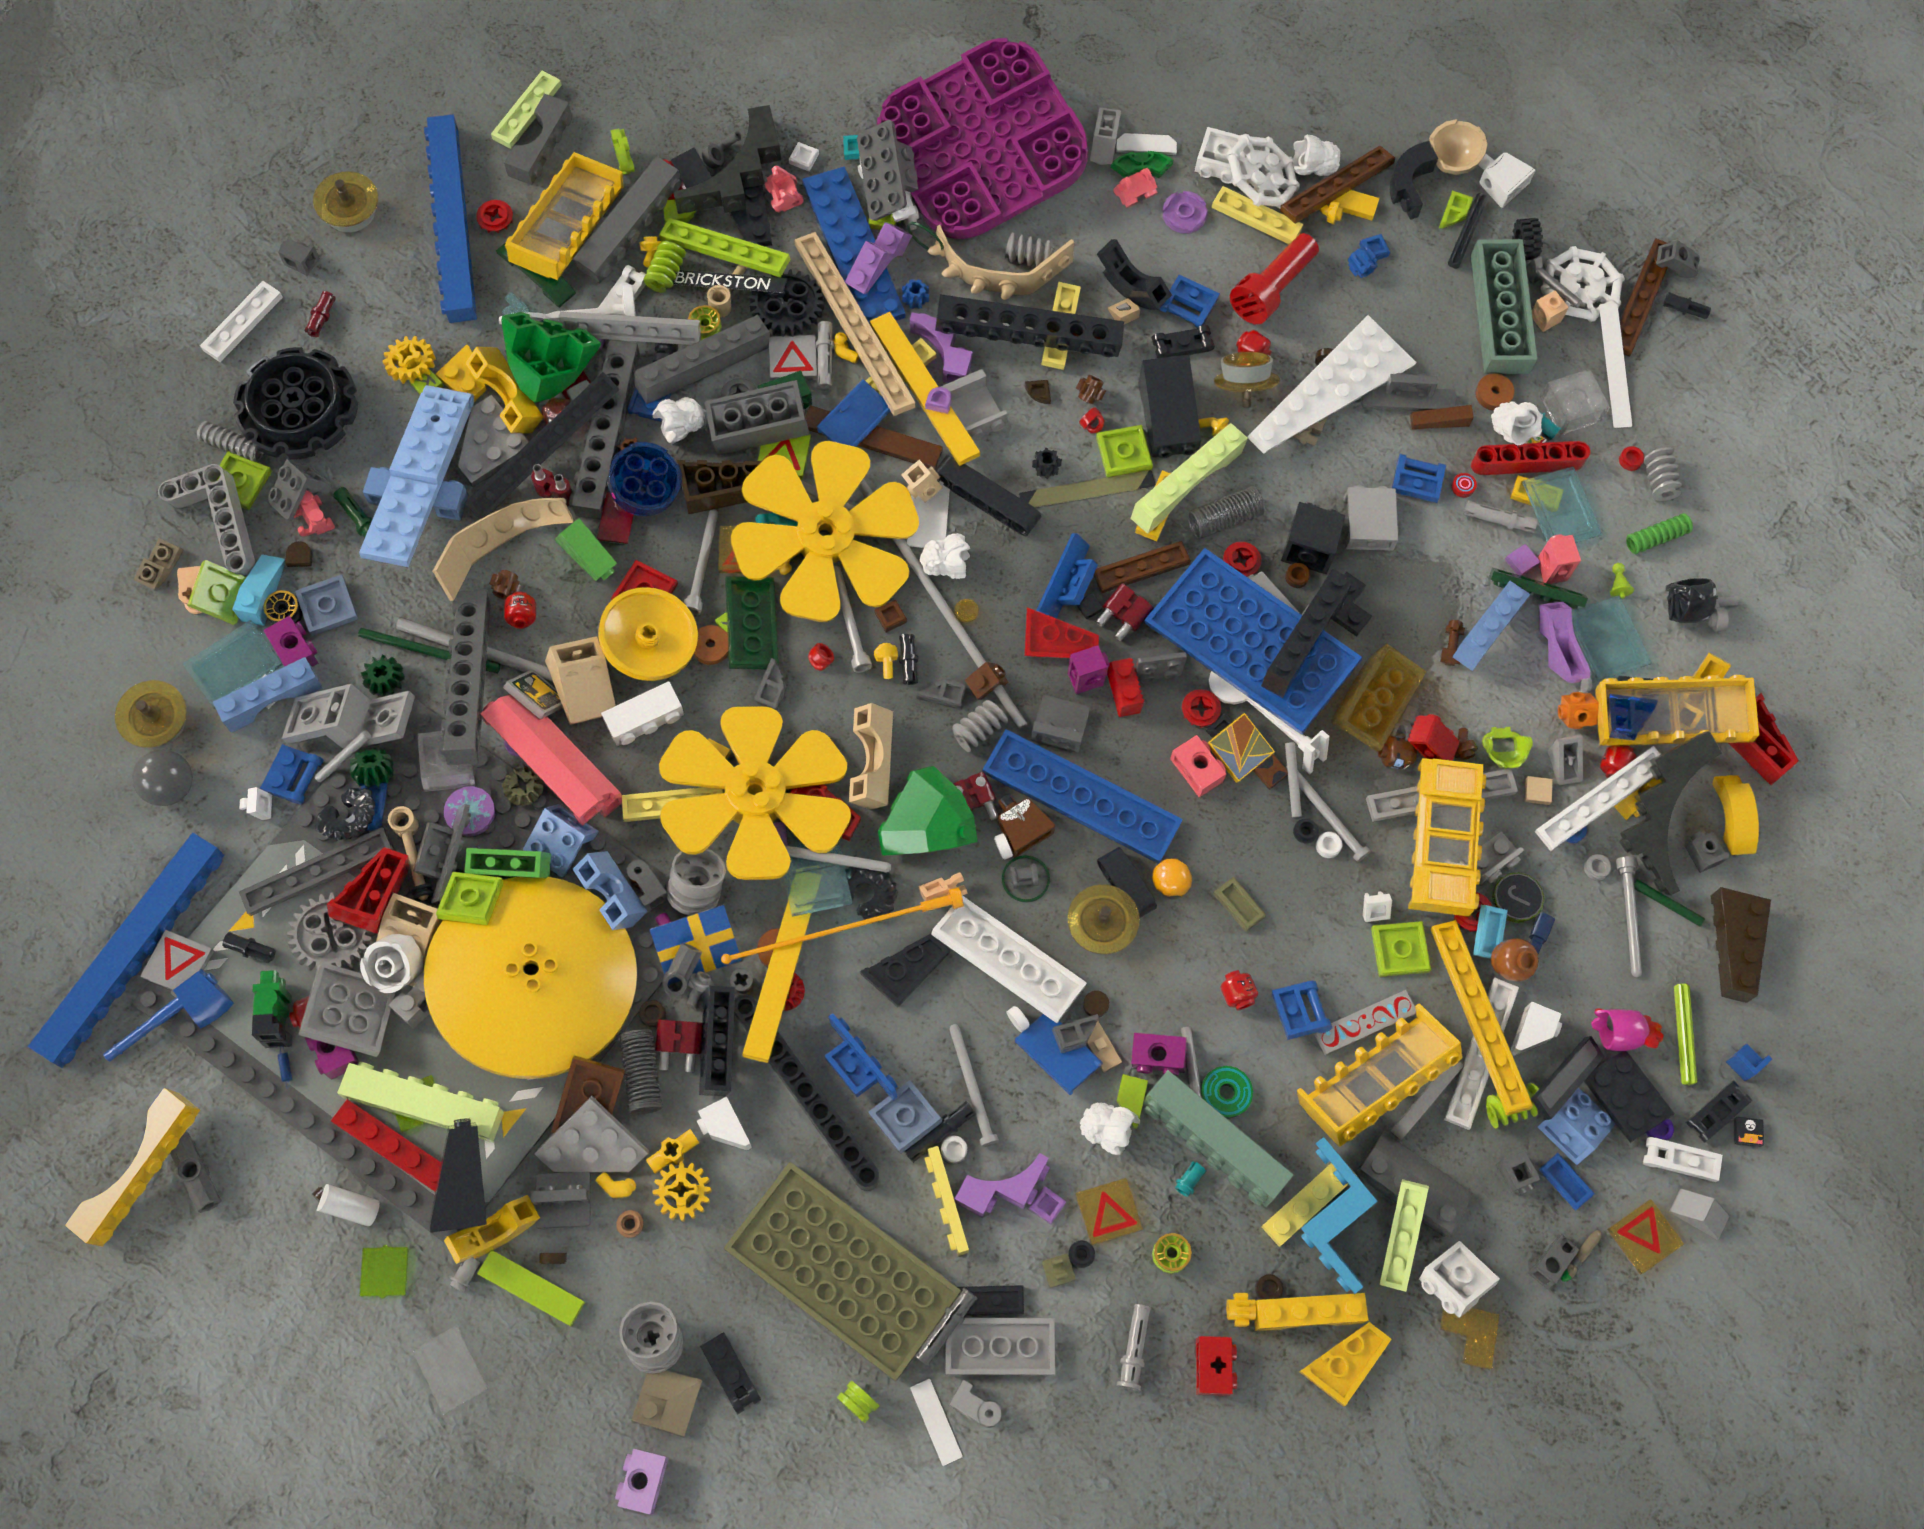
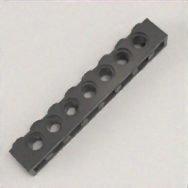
M609 340L608 348H604V366L599 369L598 376L604 372L620 390L589 418L590 428L589 430L586 429L584 434L585 450H581L579 456L580 472L576 471L574 478L576 489L575 493L572 492L570 495L569 504L573 508L575 516L601 520L607 492L610 493L608 482H610L614 475L617 461L616 456L618 454L617 445L621 443L635 380V371L639 362L640 353L637 343ZM608 406H613L611 409H605ZM602 427H609L606 430H600ZM600 447H603V448H604V449L601 450V451H595L597 448H600ZM594 468H599L596 472H590ZM589 489H594L592 493H585Z
M487 590L458 591L457 600L452 602V611L455 616V620H451L450 624L453 639L449 640V653L452 656L451 659H447V671L450 674V678L445 680L446 694H448V699L443 701L446 719H442L441 727L444 740H440V754L445 755L447 765L478 764L482 723L480 713L483 710L491 608Z

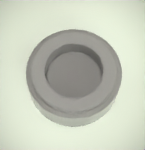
M1601 854L1592 855L1584 864L1586 875L1596 881L1605 879L1612 869L1609 859Z

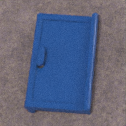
M862 379L817 425V431L824 434L832 442L857 447L891 410L884 398Z
M1043 1014L1029 1028L1017 1036L1015 1042L1069 1095H1072L1073 1090L1094 1073L1103 1062L1086 1046L1061 1053L1052 1029L1062 1023L1060 1021L1056 1023Z

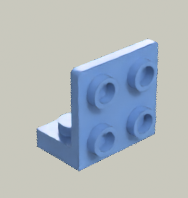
M560 804L544 808L523 851L551 853L550 870L560 877H564L582 844L594 840L599 831L587 823L582 826L576 820L574 814Z
M1578 1088L1556 1115L1550 1120H1543L1538 1128L1578 1165L1599 1146L1615 1126V1122L1586 1093Z

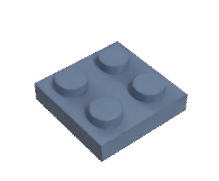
M342 574L295 591L311 636L359 620Z
M910 1080L896 1090L898 1098L893 1101L888 1096L868 1112L900 1154L942 1123L941 1117Z

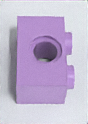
M633 1449L632 1455L627 1454L623 1471H626L627 1474L624 1483H619L615 1499L619 1500L618 1506L653 1515L669 1458ZM644 1473L648 1478V1483L645 1488L638 1490L634 1486V1478L637 1474Z

